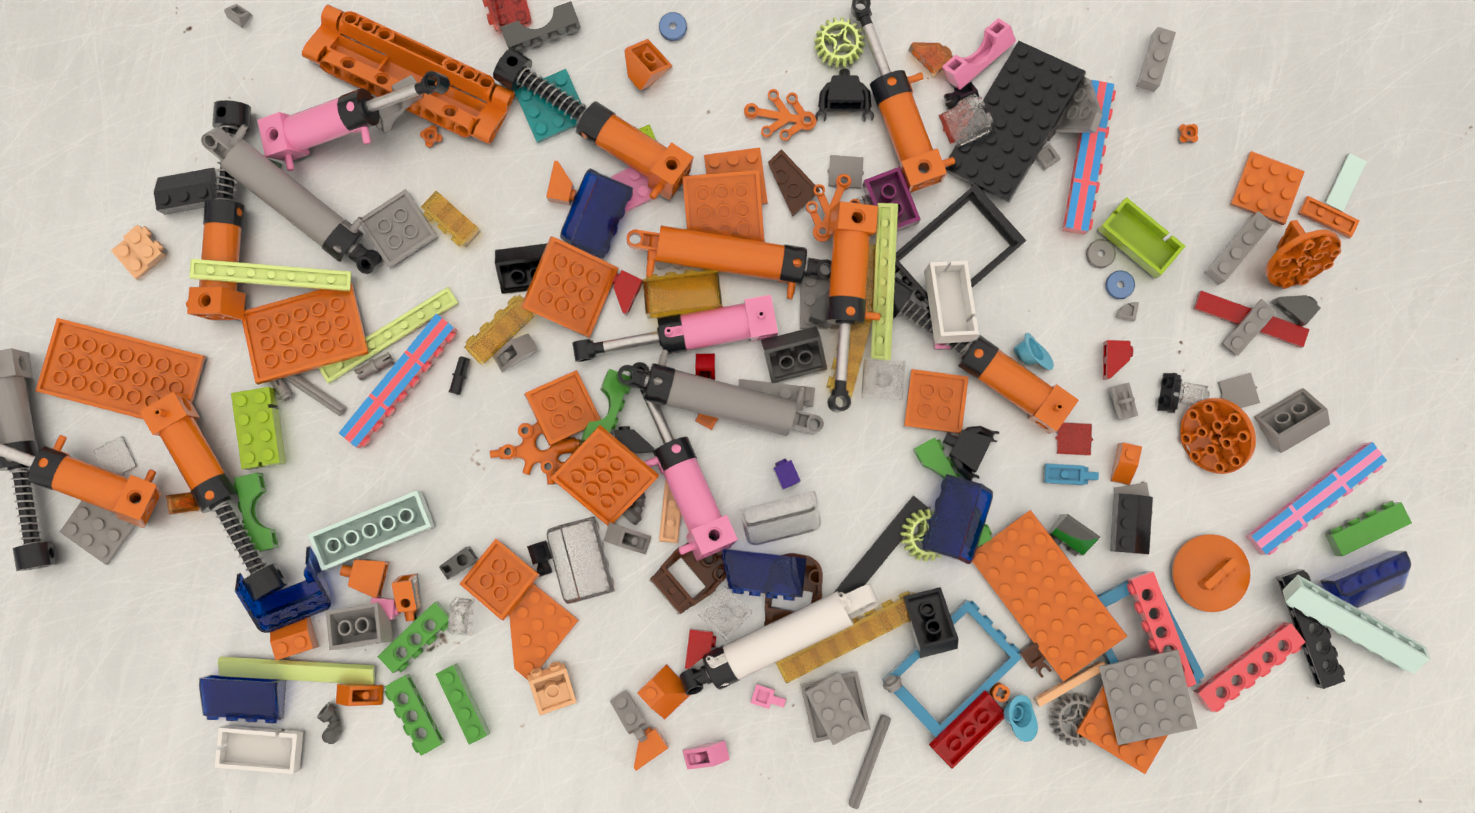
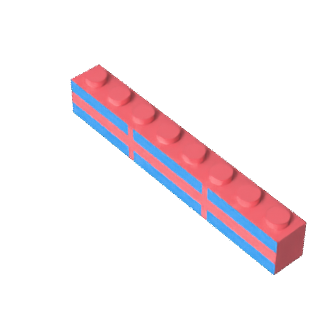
M1091 80L1102 112V118L1096 133H1079L1062 231L1085 235L1093 226L1091 214L1096 208L1097 201L1094 200L1095 193H1098L1100 182H1097L1098 175H1101L1103 169L1101 157H1104L1106 152L1104 140L1109 134L1110 128L1107 127V123L1111 119L1113 112L1110 106L1116 95V91L1113 90V83Z
M436 313L344 425L339 434L356 448L366 447L371 441L370 436L382 428L384 419L390 417L395 412L396 408L394 407L397 403H401L407 397L408 393L406 392L418 384L420 381L419 377L423 372L426 373L431 368L433 359L435 357L438 358L443 353V347L446 343L454 340L457 329Z

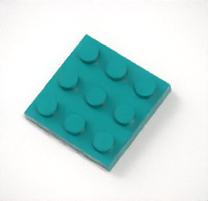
M566 69L543 78V80H548L549 84H554L555 88H561V92H567V96H573L574 101L579 100L581 104ZM524 86L514 91L537 144L577 127L576 119H570L571 116L568 114L564 116V111L558 112L556 106L552 108L550 102L546 103L544 98L540 99L539 95H533L534 92L531 90L527 91V87Z

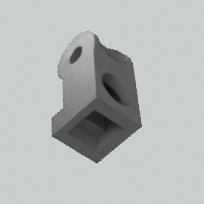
M468 546L440 565L439 568L446 579L449 580L471 565H474L479 559L471 546Z

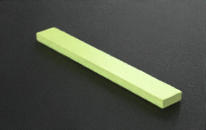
M878 203L873 312L880 313L881 317L879 321L872 320L871 359L891 360L898 204Z
M191 259L189 278L196 280L350 291L351 271Z
M447 287L367 336L366 342L369 354L318 369L326 382L330 384L429 323L436 313L440 316L459 303L450 288Z
M219 657L218 659L219 676L366 685H374L375 683L374 665L290 660L275 661L272 659Z

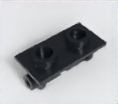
M1163 373L1157 411L1175 413V410H1178L1179 396H1175L1174 392L1180 393L1181 375H1177V373Z

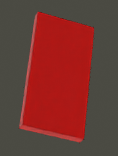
M984 690L929 746L953 769L1004 719V710Z

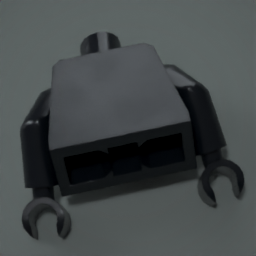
M841 69L839 75H833L831 82L826 83L819 93V111L815 115L817 121L819 114H824V122L826 121L825 108H827V112H863L864 108L865 112L862 114V121H866L865 114L871 116V121L874 119V113L870 111L872 104L869 89L864 83L860 82L857 75H850L848 69Z
M971 426L965 430L962 429L958 437L947 432L943 443L953 447L949 454L951 462L967 483L975 485L972 483L973 477L980 478L975 473L990 443L997 442V440H994L993 435L999 434L998 431H992L983 426Z

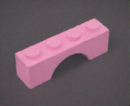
M998 18L984 30L983 41L972 55L968 57L955 55L945 63L942 68L948 82L959 90L962 89L1012 46L1016 39L1011 26Z

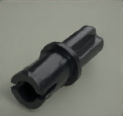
M459 357L455 372L452 373L454 376L448 392L461 395L464 379H467L465 376L470 362L469 358Z

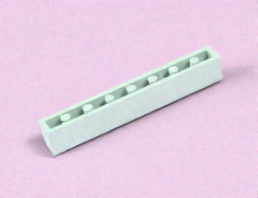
M1297 575L1283 589L1285 602L1288 606L1299 609L1304 615L1315 618L1322 625L1331 627L1338 634L1347 636L1351 641L1363 645L1370 652L1381 655L1383 659L1397 664L1404 671L1407 670L1415 674L1430 660L1427 649L1422 644L1300 575Z

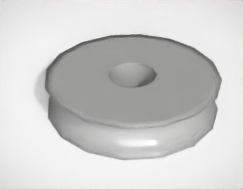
M1103 239L1092 242L1086 252L1089 263L1097 268L1109 266L1114 261L1116 255L1112 243ZM1098 251H1103L1104 256L1100 257Z

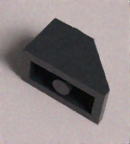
M621 426L619 430H614L615 438L633 453H653L655 450L634 429H630V426Z

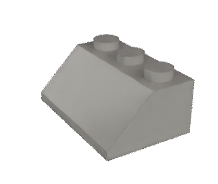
M1304 388L1255 416V420L1269 443L1280 453L1330 425L1328 409Z
M380 603L326 611L329 650H343L393 642L391 621Z

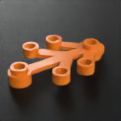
M771 89L768 92V99L775 104L779 111L758 108L754 103H749L744 108V115L747 119L753 120L758 116L777 119L770 126L762 127L761 135L764 138L771 137L773 132L788 122L796 123L790 129L780 131L779 137L784 142L790 140L791 136L801 129H813L817 122L812 112L803 109L798 102L797 94L794 92L787 95L786 101L789 105L793 106L798 115L789 112L779 98V92L776 89ZM776 93L777 97L771 98L770 94ZM794 96L795 101L791 102L788 98ZM752 107L755 109V112L750 113L748 109ZM804 118H810V123H805ZM765 129L770 130V133L768 135H765L763 133ZM786 132L789 134V136L787 138H783L782 133Z
M841 174L837 177V189L830 205L824 194L825 187L822 184L815 185L813 193L818 198L825 214L823 222L817 213L818 204L815 201L807 203L806 211L811 215L815 225L813 237L819 242L828 241L831 237L828 236L830 209L840 202L843 192L850 188L852 181L847 174ZM841 179H846L847 183L843 184ZM821 188L823 192L817 193L816 189ZM852 199L850 203L860 204V201L858 199ZM814 205L815 210H810L808 206ZM824 229L826 234H820L819 230Z

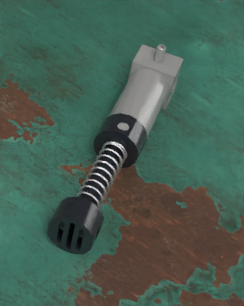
M13 348L0 350V443L36 457L39 451L35 439L26 380L33 379L29 352ZM0 456V471H9V473L13 474V478L10 480L14 481L12 488H15V493L13 495H16L17 499L14 502H17L18 508H15V510L19 511V515L16 517H20L18 525H21V530L18 532H22L23 537L20 540L24 542L21 546L13 548L16 571H27L56 565L53 543L43 542V538L39 536L42 531L38 530V526L41 524L37 522V519L40 516L36 515L38 509L35 508V504L37 501L33 499L36 494L32 493L35 487L28 481L30 467Z

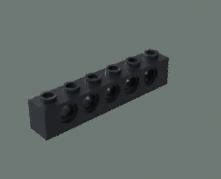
M1297 569L1276 576L1283 598V589L1297 575L1311 582L1310 576L1305 570ZM1286 604L1295 629L1305 641L1301 647L1316 687L1325 689L1345 682V671L1338 663V652L1331 644L1329 629L1315 618L1308 617L1299 609L1292 608ZM1313 623L1315 625V630L1311 633L1309 630V626ZM1318 642H1321L1322 648L1320 651H1317L1316 644ZM1327 660L1329 666L1324 670L1323 663Z

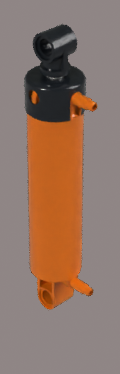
M663 225L660 227V233L633 229L629 231L626 238L627 245L631 249L648 252L647 277H652L655 261L788 283L787 299H793L795 285H801L804 273L805 277L817 278L822 281L830 279L831 260L808 258L807 260V249L805 247L780 245ZM637 235L641 240L639 243L633 244L630 242V237ZM822 265L827 266L829 274H822L820 267Z

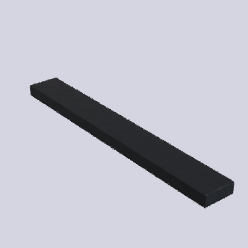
M913 495L833 593L838 591L839 593L847 594L864 586L905 537L901 536L900 533L906 532V529L902 528V525H908L906 518L912 519V513L918 515V510L925 512L928 507Z

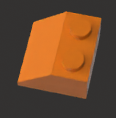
M308 610L270 622V644L275 661L319 647Z

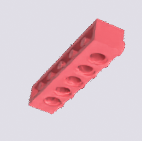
M1148 571L1127 579L1129 583L1127 584V589L1136 601L1134 603L1135 610L1138 614H1141L1143 620L1141 626L1150 638L1148 640L1150 649L1155 651V654L1163 652L1164 647L1167 645L1170 646L1171 650L1177 649L1187 687L1196 685L1197 683L1155 573ZM1145 589L1150 594L1147 600L1142 598V592ZM1155 608L1157 614L1153 619H1151L1149 616L1150 609ZM1161 626L1164 633L1161 637H1158L1156 630Z
M1284 622L1193 692L1206 710L1218 712L1224 708V703L1228 700L1236 699L1240 695L1239 692L1244 688L1252 687L1256 683L1255 680L1260 676L1268 675L1273 666L1284 663L1289 654H1295L1302 649L1301 645L1305 641L1292 623ZM1282 640L1284 647L1282 650H1279L1278 643ZM1265 652L1269 654V658L1266 662H1264L1262 659V656ZM1252 663L1253 671L1248 673L1247 666ZM1234 675H1237L1238 682L1233 685L1231 679ZM1222 687L1223 693L1217 697L1216 689Z

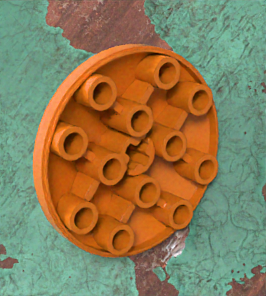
M1298 220L1290 221L1277 245L1278 251L1271 257L1266 266V277L1271 284L1283 289L1298 284L1300 286L1306 285L1310 279L1334 265V260L1341 253V240L1335 232L1330 230H1315L1306 233Z
M1207 398L1192 405L1183 416L1180 427L1183 447L1190 459L1201 468L1217 474L1232 473L1245 466L1253 456L1256 447L1254 426L1248 415L1235 403L1222 398Z
M1214 534L1196 536L1184 543L1174 557L1171 570L1173 585L1181 599L1191 607L1205 612H1220L1236 605L1245 595L1251 576L1250 565L1243 550L1232 540Z

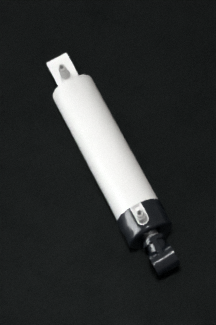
M864 585L847 594L837 591L733 642L704 654V665L699 670L692 668L679 675L686 695H694L701 692L704 688L703 685L706 683L708 685L713 683L719 690L724 689L748 675L853 626V618L879 605L872 586Z

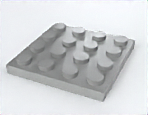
M1177 649L1099 666L1118 745L1198 729Z

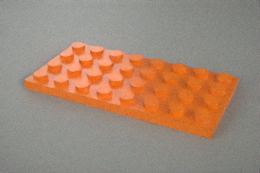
M57 318L35 391L143 419L139 411L173 391L188 395L191 403H193L206 356Z
M1031 509L992 537L990 541L984 543L968 555L1034 643L1037 642L1039 645L1038 649L1063 682L1127 637V634Z

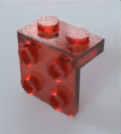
M483 0L484 7L489 9V14H486L488 23L493 25L496 32L502 31L500 27L512 22L519 21L524 25L532 20L527 0Z

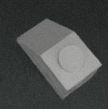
M528 333L510 340L493 355V358L501 372H504L530 357L538 349Z
M609 522L603 541L646 554L651 536Z

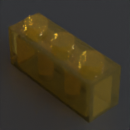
M437 191L421 206L425 211L423 215L429 221L434 219L438 223L436 227L444 234L449 232L453 236L451 240L458 246L462 244L466 248L481 232L474 223Z

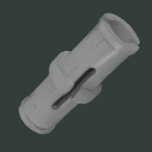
M387 352L375 360L371 359L369 363L355 369V374H359L357 378L362 380L373 373H379L380 369L393 364L394 360L393 358L391 359L390 353Z

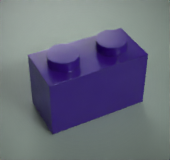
M785 458L775 463L776 467L773 468V471L782 490L801 482L792 460L787 461Z

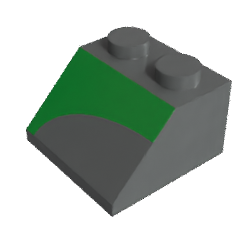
M1060 514L1048 532L1058 545L1062 543L1068 547L1066 551L1075 557L1077 554L1083 556L1100 538L1099 535L1069 514Z

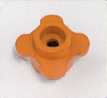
M1182 124L1179 126V131H1181L1179 140L1182 143L1186 141L1195 143L1198 140V126L1196 124Z
M431 125L420 132V137L425 140L427 147H432L434 143L442 141V135L437 132L435 125Z

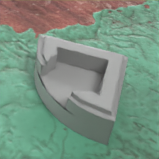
M1139 302L1125 304L1118 310L1115 318L1134 322Z

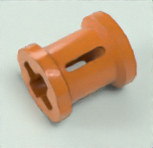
M995 683L990 688V695L999 702H1005L1010 696V690L1002 683ZM998 688L1004 690V692L1001 693V697L996 694L998 692Z

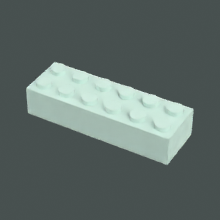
M414 491L310 533L308 536L321 570L326 571L435 527L422 491Z

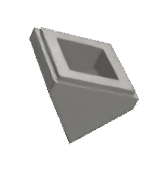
M238 4L224 10L227 18L241 28L244 27L251 17V13Z

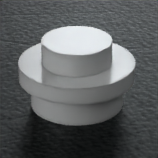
M895 675L888 676L883 684L884 689L888 690L889 693L897 691L902 686L900 676Z

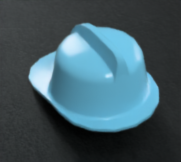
M1025 333V339L1014 347L1015 354L1026 365L1039 363L1047 370L1053 369L1054 364L1051 356L1030 333Z
M1018 695L1012 700L1006 701L1004 708L1006 722L1012 726L1014 734L1020 741H1032L1038 732V723L1030 699L1027 696Z

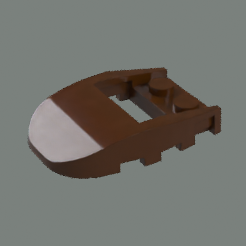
M709 536L712 541H715L712 536ZM678 547L649 581L653 583L679 615L716 591L715 589L729 575L732 568V560L728 551L724 549L696 561L692 551L681 555ZM680 558L705 585V588L694 598L687 593L668 570Z
M787 553L777 558L774 562L765 589L764 626L795 612L794 610L771 607L775 586L813 592L811 604L822 599L823 572L820 564L814 558L798 553Z

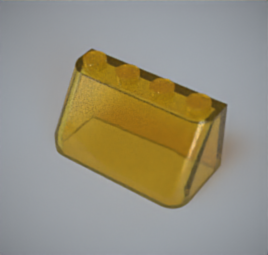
M703 269L701 272L685 270L684 274L667 272L665 276L658 277L657 274H652V277L646 276L643 279L647 319L723 307L718 271Z

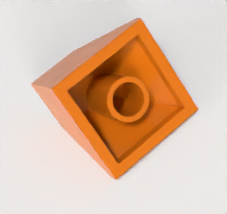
M649 39L631 45L624 50L628 78L640 91L653 85L672 68V64Z
M667 664L637 692L647 705L664 720L690 696L686 695L680 678Z

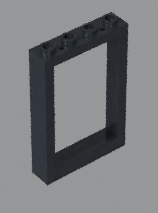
M977 184L973 185L896 252L895 273L898 272L903 277L901 280L915 290V297L920 302L924 301L928 306L926 307L927 310H930L927 292L899 261L967 202L970 201L1010 245L971 279L972 288L1027 241Z

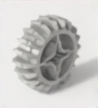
M1074 693L1073 698L1071 694H1067V701L1060 697L1062 704L1054 703L1058 708L1057 710L1051 709L1055 717L1051 716L1049 720L1055 721V723L1051 724L1050 727L1056 729L1054 735H1060L1059 740L1061 742L1066 739V744L1070 745L1073 741V745L1078 747L1080 741L1081 745L1085 746L1086 738L1075 732L1082 720L1076 721V723L1071 720L1075 719L1076 715L1083 719L1084 716L1082 715L1080 704L1089 709L1094 700L1092 698L1087 699L1085 694H1082L1080 697L1078 693ZM1073 705L1070 714L1063 715L1064 711ZM1062 722L1069 723L1071 725L1073 735L1066 733L1062 726Z

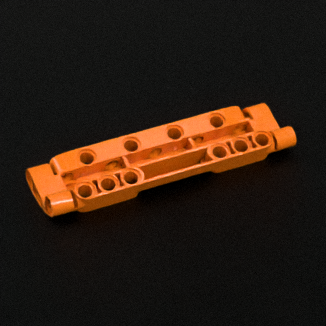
M329 4L322 11L321 26L307 41L302 50V57L319 64L326 73L358 88H364L377 97L391 93L392 85L410 75L414 77L417 83L421 82L423 76L429 71L448 77L450 85L487 103L449 86L448 91L444 94H422L423 98L413 103L406 110L462 137L472 136L487 144H490L498 133L515 95L514 91L497 85L493 77L356 12H344ZM341 34L346 35V36H348V37H350V38H352V39H354V40H356V41H358V42H360V43H363V44H365V45H367V46H369V47H371V48H373V49H375V50H377V51H380V52H382V53H384V54H386V55H383V54H381V53H379V52H376V51H374V50H372V49H370V48H368V47H366V46H364V45H362V44H359V43H357V42H355V41H353V40H351V39H349V38H347V37H345V36H342Z

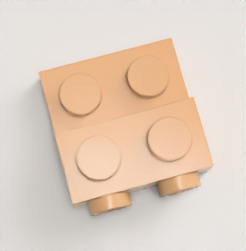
M136 225L123 236L124 240L111 250L136 280L140 279L167 256L163 251L165 249L158 240L154 241L151 237L152 232L146 226L141 227L139 225Z
M553 662L549 665V668L544 670L536 668L527 675L539 716L577 703L564 663Z

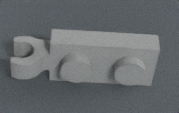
M625 690L610 700V703L627 733H634L637 740L643 742L647 739L642 729V726L646 723L631 696Z

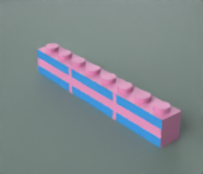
M1373 442L1363 444L1247 534V539L1259 554L1271 555L1278 549L1277 546L1280 543H1286L1291 540L1293 533L1305 529L1308 526L1307 522L1323 515L1322 511L1325 508L1333 507L1338 503V498L1342 495L1344 497L1350 494L1356 484L1364 483L1368 480L1367 476L1381 470L1383 468L1382 464L1387 459Z

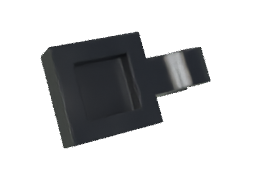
M969 82L962 89L954 88L953 93H947L943 97L946 101L951 100L945 105L948 109H953L959 101L962 104L970 102L979 97V93L972 82Z
M547 541L527 546L532 564H538L537 572L540 574L539 577L552 573V568L548 562L549 559H552Z

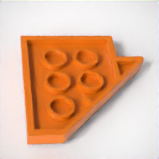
M536 584L531 586L509 613L514 669L528 680L527 675L530 674V671L543 666L579 621V619Z

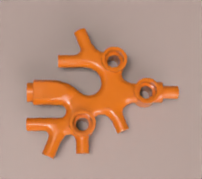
M538 422L533 425L522 423L518 427V434L523 439L522 443L518 446L506 444L503 447H499V450H490V458L500 457V459L507 460L521 458L525 461L522 473L530 475L532 466L535 463H541V470L547 476V485L555 484L551 476L564 463L559 461V455L573 453L581 444L580 439L575 437L566 438L551 445L547 450H540L536 447V439L543 433ZM527 427L529 431L527 434H524L523 429ZM510 448L511 454L506 455V450ZM548 463L552 465L550 470L546 469Z

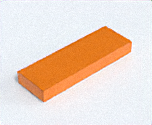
M1310 196L1305 197L1298 214L1347 238L1353 236L1360 221Z

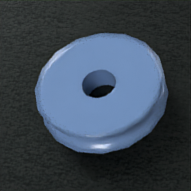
M669 12L660 19L659 31L665 39L677 41L685 35L687 22L681 14ZM675 24L676 28L671 29L669 26Z
M1115 271L1106 280V290L1113 298L1125 299L1134 291L1135 280L1126 271ZM1122 282L1123 288H1119L1117 283Z

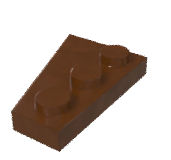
M781 149L768 161V164L792 217H794L815 197L813 193L815 184Z

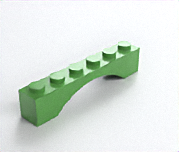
M934 437L914 448L913 451L923 467L940 475L954 491L961 511L960 535L968 549L973 550L992 539L990 536L992 532L987 524H983L981 520L983 516L979 508H974L970 492L968 490L965 491L961 485L964 483L959 473L955 474L952 469L954 465L951 462V458L949 456L946 457L942 451L945 449L942 442Z

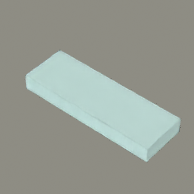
M1351 153L1346 156L1325 200V204L1341 212L1344 211L1367 161Z

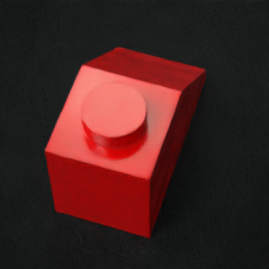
M621 270L620 274L617 273L612 284H614L613 288L622 313L628 316L643 285V280Z
M1107 340L1103 342V380L1111 379L1130 361V357L1133 356L1131 341Z
M715 353L696 354V375L715 380Z
M690 628L685 669L691 668L700 661L704 654L711 651V647L715 648L717 636H713V631Z

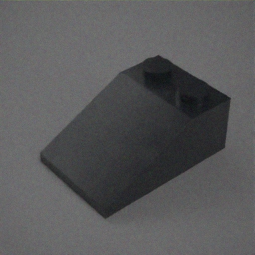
M941 587L903 596L914 642L920 658L958 649L959 639Z

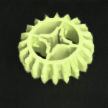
M843 16L840 18V21H837L836 17H834L833 23L827 20L826 26L821 24V31L816 32L818 37L814 39V42L817 44L815 45V50L819 51L817 56H823V63L828 60L829 67L832 66V63H836L835 68H839V64L846 68L847 62L852 66L854 63L853 59L858 61L859 55L863 54L861 48L865 47V43L862 42L865 36L860 35L862 29H856L857 23L851 25V19L844 22ZM841 30L838 34H829L832 31ZM847 32L853 37L855 45L851 44V41L846 38ZM843 36V42L836 49L838 40H841ZM824 40L833 47L832 53L826 48ZM841 51H851L846 55H838Z
M926 509L925 512L918 510V515L912 513V519L906 518L908 525H902L906 532H901L900 535L906 538L901 540V543H907L904 549L906 551L910 550V556L915 555L916 560L922 558L923 561L927 562L928 559L935 561V555L941 558V551L944 553L948 552L945 545L951 546V543L947 540L953 537L948 535L952 528L946 527L949 523L948 520L942 521L944 518L943 514L938 515L937 511L931 513L930 509ZM926 519L933 521L938 529L932 530L930 525L927 524ZM920 522V524L918 525L919 531L917 532V534L913 535L915 527ZM925 532L933 533L929 534L927 538H920L926 534ZM939 536V541L935 546L934 540L936 537ZM915 541H921L927 551L919 549Z

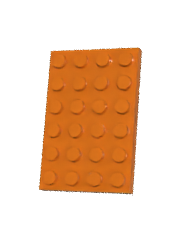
M352 282L350 291L320 289L244 310L242 324L255 383L258 385L369 354Z

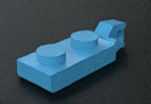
M1045 464L1044 483L1084 485L1088 484V480H1099V472H1088L1089 467L1081 465Z

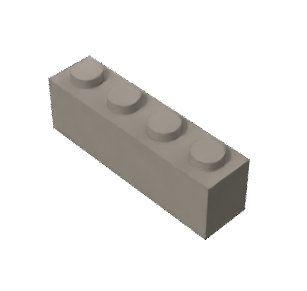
M1259 211L1251 215L1204 274L1218 285L1225 282L1267 232L1273 222Z

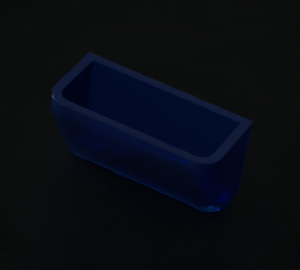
M589 168L583 177L563 224L560 238L578 249L604 258L610 249L612 237L617 233L618 223L625 214L627 202L632 198L633 187Z
M946 474L945 479L941 483L940 495L935 501V511L929 520V530L924 536L922 549L970 564L974 559L992 503L993 491L981 483Z
M723 549L722 559L728 588L732 589V593L744 594V591H749L751 596H761V593H765L766 598L775 599L780 595L783 596V600L795 601V597H803L806 558Z
M1390 550L1320 581L1324 590L1359 608L1402 590L1408 579L1411 560L1407 551Z
M207 675L199 678L202 714L207 716V720H219V717H226V721H238V718H243L245 722H257L260 719L265 720V723L273 724L277 723V720L284 718L286 680L225 677L219 675Z

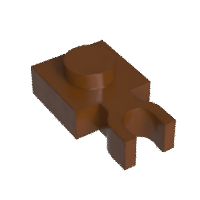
M1032 642L1021 650L1020 655L1029 668L1033 669L1036 666V672L1043 678L1042 668H1046L1049 672L1052 670L1047 664L1043 663L1046 658L1038 649L1039 645L1037 642Z

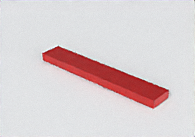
M1199 291L1193 309L1238 325L1252 308L1204 291ZM1273 316L1259 333L1303 348L1310 329Z

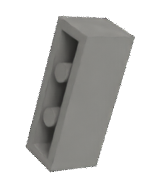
M1157 27L1152 33L1137 87L1155 92L1160 86L1176 32Z

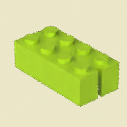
M1127 197L1119 203L1110 216L1097 229L1155 279L1165 272L1186 247L1173 235L1164 241L1163 238L1170 232Z
M271 387L231 393L241 469L252 470L264 468L265 466L286 464L279 409L269 408V405L278 406L276 390Z

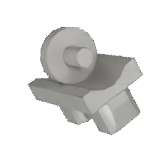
M1130 383L1109 387L1118 421L1138 416Z

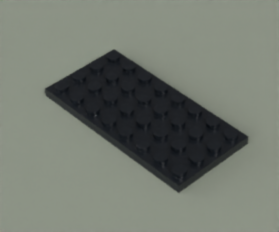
M1018 41L950 154L949 158L954 157L955 164L945 167L946 172L972 185L977 184L979 188L1010 203L1081 84L1086 71Z

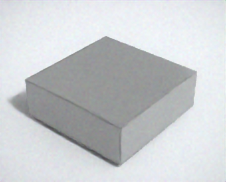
M1051 144L1042 148L1036 158L1044 171L1061 159Z

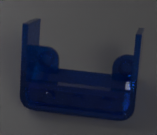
M311 546L306 547V567L304 568L306 580L279 590L257 602L252 601L243 585L244 577L242 574H237L235 593L259 631L269 633L330 608L331 595L326 577Z

